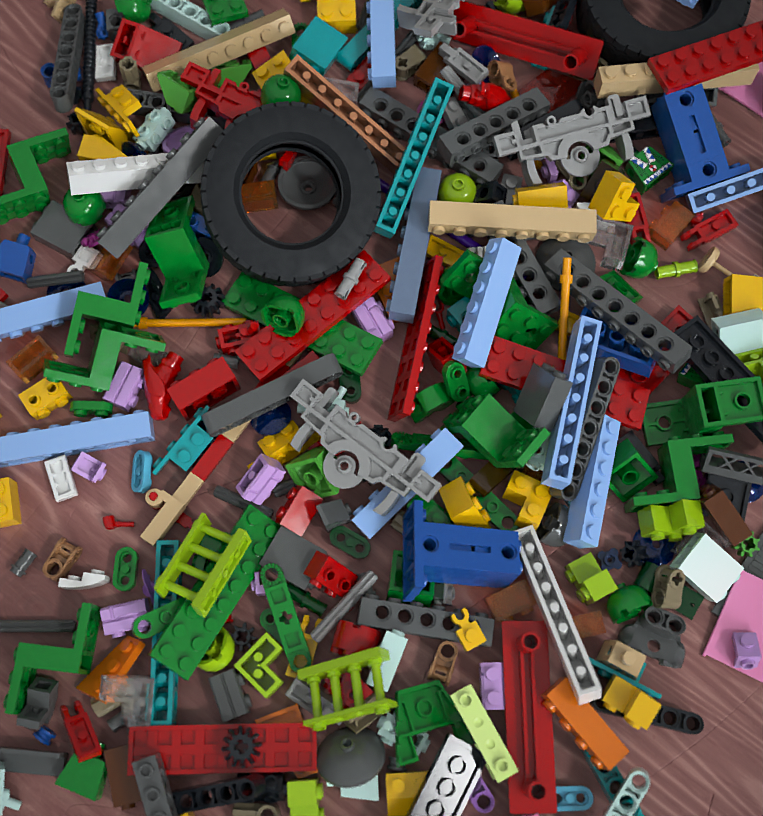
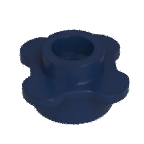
M611 548L607 552L600 551L597 554L602 571L607 569L609 572L611 569L615 568L618 570L622 567V562L618 558L619 552L616 548Z

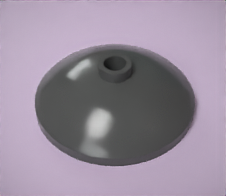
M310 156L295 158L287 172L282 168L279 173L278 189L280 195L286 203L297 209L314 210L328 204L336 194L335 184L328 171ZM306 188H311L312 190H311V191H306L305 189H306Z
M557 239L545 240L538 248L535 256L543 272L544 264L561 248L592 272L595 271L596 267L595 255L587 243H580L578 240L560 242ZM550 282L554 290L561 291L557 284Z
M348 727L337 729L321 742L317 750V769L321 777L329 784L340 788L358 787L369 782L380 772L385 761L383 741L377 733L366 727L358 734H355Z

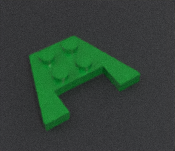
M439 680L395 692V701L398 706L395 707L397 768L419 761L412 736L450 725L455 737L469 745L476 744L464 720L455 708L452 698Z

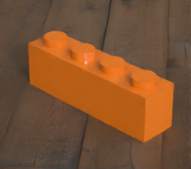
M560 677L541 695L545 700L543 704L551 713L555 712L560 718L559 724L565 731H570L575 736L574 742L581 750H586L590 754V761L597 769L610 771L630 752L589 703L578 705L567 677Z

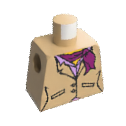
M605 640L596 661L635 681L647 656L620 641Z

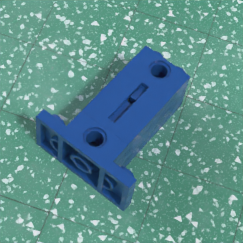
M702 83L667 95L664 92L663 96L657 98L656 103L651 106L666 157L674 164L671 172L675 184L666 188L665 193L659 196L661 203L683 197L751 171L749 163L741 165L739 162L728 165Z
M414 500L403 515V601L412 602L420 594L421 590L426 587L427 582L505 589L522 573L523 563L520 561L522 543L519 540L518 531L425 522L426 509H423L422 500Z

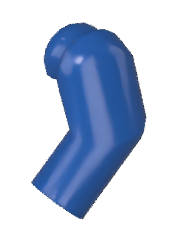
M104 11L95 13L98 22L96 35L100 40H105L109 36L106 28V16Z

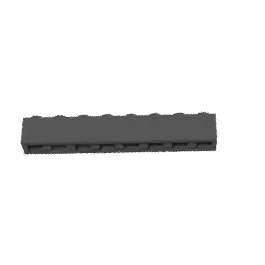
M210 116L200 117L193 125L195 127L194 131L191 134L187 132L179 142L182 144L178 149L173 148L166 155L168 160L163 165L158 164L152 171L154 176L149 181L145 179L138 187L139 193L136 196L131 195L124 203L126 207L123 211L120 212L118 210L111 217L112 223L108 228L104 226L97 233L96 236L99 238L96 241L115 258L118 259L205 161L211 147L223 131Z

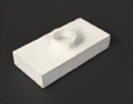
M114 43L96 46L95 79L97 82L116 80V61L110 56Z
M65 454L44 462L56 502L79 495Z

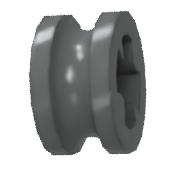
M389 756L390 764L387 765L388 769L407 772L406 765L397 768L396 757Z

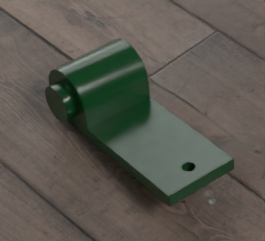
M645 561L633 585L640 586L651 597L655 571L658 566ZM683 586L681 606L678 609L672 610L692 620L704 596Z

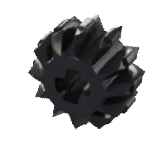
M213 283L209 287L205 284L201 300L190 304L194 307L196 314L200 313L203 318L209 314L210 318H213V313L216 312L220 315L219 308H225V303L222 302L225 299V295L222 294V289L216 288Z
M238 726V735L231 729L229 733L233 739L223 738V741L229 743V746H224L221 750L230 751V754L226 755L224 759L227 761L233 756L232 766L234 767L240 759L241 767L245 768V758L248 759L250 764H253L255 761L251 754L258 757L261 754L259 751L254 750V747H261L262 742L254 743L253 740L258 738L259 734L255 733L250 737L251 727H248L246 733L243 734V727ZM239 740H243L244 744H248V749L244 750V754H241L240 750H236V744H240Z

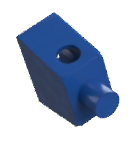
M19 233L16 242L6 239L1 242V277L27 284L26 279L32 276L36 259L35 252L28 246L31 239L29 236Z

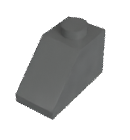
M341 499L316 506L327 533L337 526H344L351 522L349 516L353 515L348 503L343 504Z

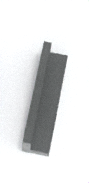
M711 446L708 447L706 455L701 454L699 463L702 472L763 485V467H758V465H763V458ZM712 454L720 455L723 458L714 457ZM737 460H742V461H744L745 463L736 462V461H737Z

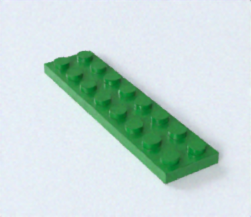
M241 272L222 302L225 303V308L248 320H258L260 326L266 327L261 318V311L272 297L286 294L295 297L298 301L300 298ZM341 320L306 349L313 350L315 354L321 357L334 353L341 367L362 377L383 344L381 338Z
M247 505L229 534L233 535L238 528L247 531L252 542L207 616L198 615L191 606L192 601L185 598L148 655L185 681H188L253 580L254 572H258L261 565L259 563L281 526L253 505ZM223 542L217 553H223L228 543ZM211 560L204 571L207 573L212 572L216 562ZM198 579L191 590L196 593L199 592L205 582Z

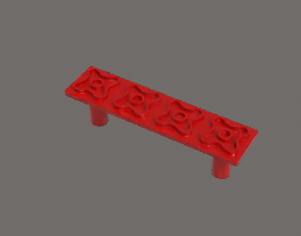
M460 1V8L454 10L453 14L456 16L457 34L455 36L449 35L453 40L584 79H594L604 44L603 40L467 1Z
M503 621L501 627L506 746L519 770L508 777L509 812L511 814L557 813L552 713L544 706L543 702L545 700L541 697L551 687L548 629L545 621Z

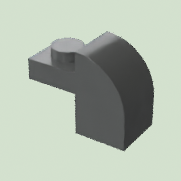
M36 677L28 688L27 705L17 717V726L39 730L43 724L49 723L58 697L59 681Z

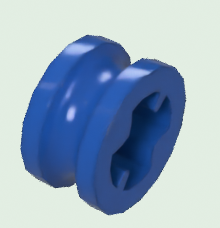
M42 725L38 731L33 733L36 739L48 746L51 744L50 740L57 736L54 731L45 725Z

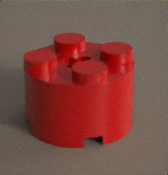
M339 620L330 652L347 656L378 647L381 633L364 625L359 626L353 622Z

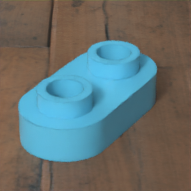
M138 450L133 458L131 488L137 493H146L152 484L151 467L153 465V458L148 451Z
M581 785L556 786V794L561 796L560 802L557 803V811H584L592 806L593 794L587 787ZM579 793L584 795L582 802H578L576 799Z

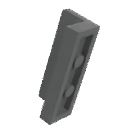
M0 746V762H5V772L59 777L67 763L68 752Z

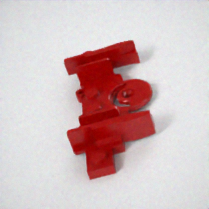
M190 61L181 75L182 82L197 88L195 97H197L198 101L190 115V126L193 130L195 129L193 125L200 117L204 118L208 109L216 112L217 117L221 116L226 119V128L242 114L262 106L261 94L254 90L249 91V84L247 82H241L239 87H237L236 82L228 78L224 80L219 88L217 86L221 80V70L215 68L210 72V70ZM286 151L279 159V166H282L283 170L287 172L298 152Z

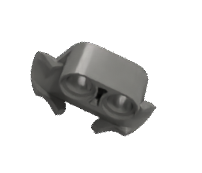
M651 606L639 616L635 623L627 624L620 630L618 641L648 657L658 660L661 666L682 668L686 651L683 643H681V634L686 629V623L683 618L676 614ZM647 615L653 617L655 623L650 622ZM669 624L675 627L676 632L670 629ZM653 640L657 642L659 651H650L647 646L648 641Z

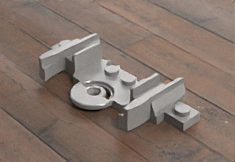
M422 0L423 2L419 9L409 8L401 4L398 6L399 26L414 30L415 35L432 38L435 34L442 33L455 36L457 34V21L453 11L460 8V1L464 2L465 0Z
M618 94L610 95L604 100V107H591L592 114L590 116L585 113L584 108L578 114L560 118L557 123L554 116H549L545 119L544 124H537L523 131L525 140L522 138L518 121H514L511 124V132L496 135L492 138L497 158L517 153L528 187L542 184L534 160L541 161L544 158L550 162L560 160L562 167L567 173L575 177H584L591 174L597 168L600 160L599 149L608 146L612 139H615L619 154L623 162H626L634 157L633 145L629 136V132L635 129L633 121L651 116L646 95L624 101L623 103H621ZM576 142L586 143L593 151V153H589L587 148L577 146L571 150L570 159L567 160L568 150ZM579 152L584 154L583 159L578 158Z
M301 380L290 397L306 408L301 415V418L306 423L300 427L290 444L296 451L300 452L302 446L316 431L321 436L320 444L329 451L324 459L323 471L326 479L333 486L349 489L357 486L363 479L372 484L381 482L392 490L373 509V511L382 516L387 515L398 503L401 495L406 497L410 490L414 491L428 503L442 487V484L421 469L426 462L424 456L416 452L408 459L398 451L396 444L391 449H386L384 444L388 438L379 437L365 425L357 424L361 420L358 413L352 412L348 417L347 412L337 404H335L330 412L327 411L339 395L337 390L329 387L323 394L306 380ZM342 451H349L355 454L359 461L358 475L354 474L356 462L352 457L343 455L335 459L334 456ZM347 462L348 469L342 470L341 464Z

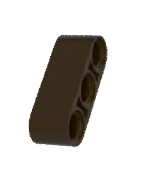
M488 462L468 482L484 498L516 468H496Z

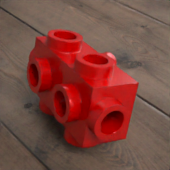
M247 320L235 326L233 324L225 325L221 329H217L219 337H215L217 348L222 349L223 354L227 353L230 356H235L234 351L264 327H260L258 320Z

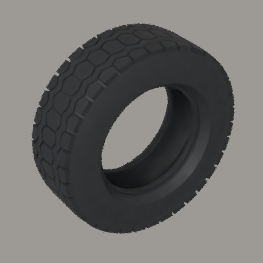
M578 0L576 8L577 28L579 34L604 41L600 58L604 59L608 66L646 63L651 57L743 27L748 16L751 0H698L702 10V20L689 28L678 31H662L643 25L627 11L622 0Z
M294 101L276 102L256 107L242 114L230 123L214 142L204 163L201 176L200 195L202 213L207 230L215 246L238 270L251 278L275 286H306L321 282L350 264L363 250L372 236L380 212V178L375 160L370 149L367 148V144L358 135V132L338 115L335 116L334 113L309 103L304 104V102ZM294 151L306 154L318 161L330 174L337 191V210L331 226L320 236L302 243H284L267 237L248 218L241 195L244 179L249 170L259 160L272 153Z

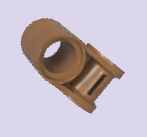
M498 60L490 61L487 66L490 83L501 86L507 94L517 89L512 65Z
M64 537L60 538L43 565L44 575L56 582L60 578L65 579L73 565L80 558L83 548L70 544ZM56 565H59V572L55 575H52V568Z
M445 641L438 646L427 675V680H439L445 686H449L458 655L455 643ZM444 645H450L454 650L450 658H445L441 654V649ZM435 671L445 673V676L438 674Z

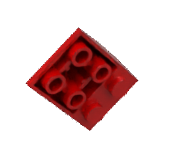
M122 18L110 56L117 63L124 56H131L132 59L137 61L138 69L143 71L142 67L180 52L182 43L142 24Z

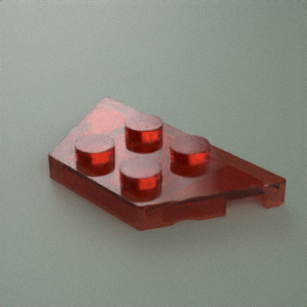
M546 69L519 90L518 94L520 96L538 87L550 102L548 113L574 98L583 81Z

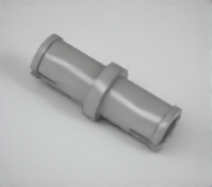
M360 258L354 259L348 272L343 274V280L334 293L337 297L343 300L347 299L354 285L358 284V278L367 266V263Z

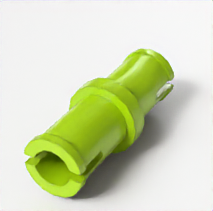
M694 259L681 263L675 261L670 265L659 266L654 271L655 278L657 280L672 276L677 278L682 274L698 272V263Z

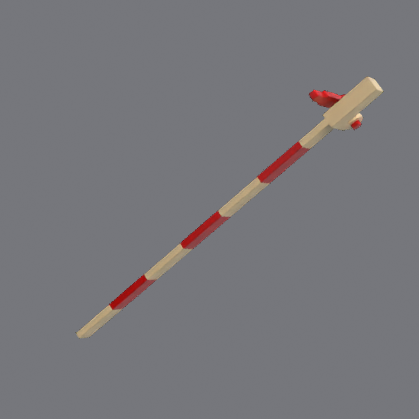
M303 351L264 382H259L254 389L281 377L294 365ZM250 421L218 435L172 496L163 489L162 491L151 489L146 493V502L154 510L160 511L140 537L156 548L157 540H162L175 522L185 529L192 528L193 519L184 513L186 506Z

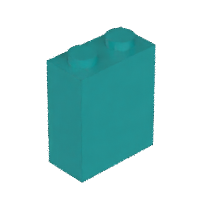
M315 16L293 45L289 58L293 60L298 54L324 77L337 59L341 49L346 45L348 37Z

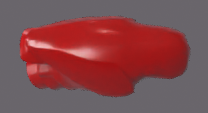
M484 81L476 85H461L458 96L459 101L471 104L473 107H477L484 112H488L513 99L501 86L490 82L485 83Z
M169 351L167 356L162 358L156 367L153 365L150 355H147V358L142 360L144 392L148 410L152 419L156 421H164L168 418V414L171 411L169 403L172 398L167 389L175 381L179 372H181L180 366L184 361L181 356L172 351Z

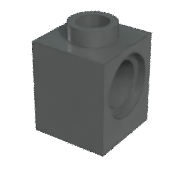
M106 9V28L111 41L115 40L121 20L125 18L122 12L118 13L117 9Z

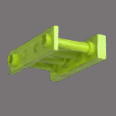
M202 512L198 519L193 522L188 535L162 575L157 578L153 588L164 599L168 592L171 591L191 600V606L196 613L206 617L252 540L247 531L238 528L235 534L230 535L211 527L212 523L207 515ZM207 534L228 543V546L223 553L219 554L200 546L199 543ZM193 553H196L216 562V565L212 572L207 573L187 564ZM181 572L205 582L199 592L196 593L175 583Z
M378 646L297 670L298 679L310 685L314 717L304 720L303 726L313 728V731H322L327 729V725L372 713L386 714L390 712V708L398 707L397 702L385 698L380 666L382 662L390 660L389 651ZM369 666L372 670L376 701L364 704L360 671H362L361 668ZM348 672L351 675L355 707L343 710L339 678L342 673ZM328 678L331 684L334 713L323 715L319 683H321V679Z

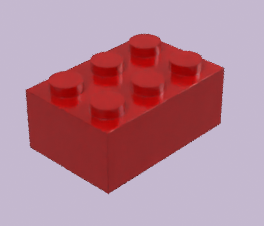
M223 356L213 358L205 367L191 371L188 377L183 380L174 381L167 389L186 421L194 418V414L200 407H212L241 390L235 375Z

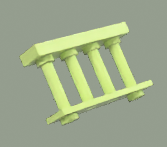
M467 685L449 695L476 744H473L474 747L482 753L486 761L485 767L492 780L496 779L497 783H500L517 773L519 770L472 685Z

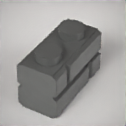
M231 669L208 678L223 723L251 713L250 707L253 706L249 693H244L242 686L245 685L243 675L237 672V669Z

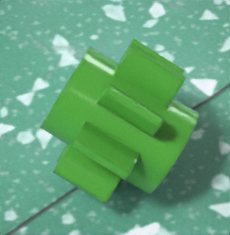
M752 535L745 540L748 544L747 547L742 541L735 547L731 546V548L738 550V556L746 554L747 557H753L752 552L760 550L757 547L760 539L754 538Z

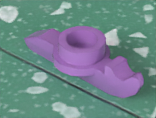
M142 569L144 582L142 590L144 595L150 597L154 606L153 587L155 586V581H151L150 575L147 574L145 569Z

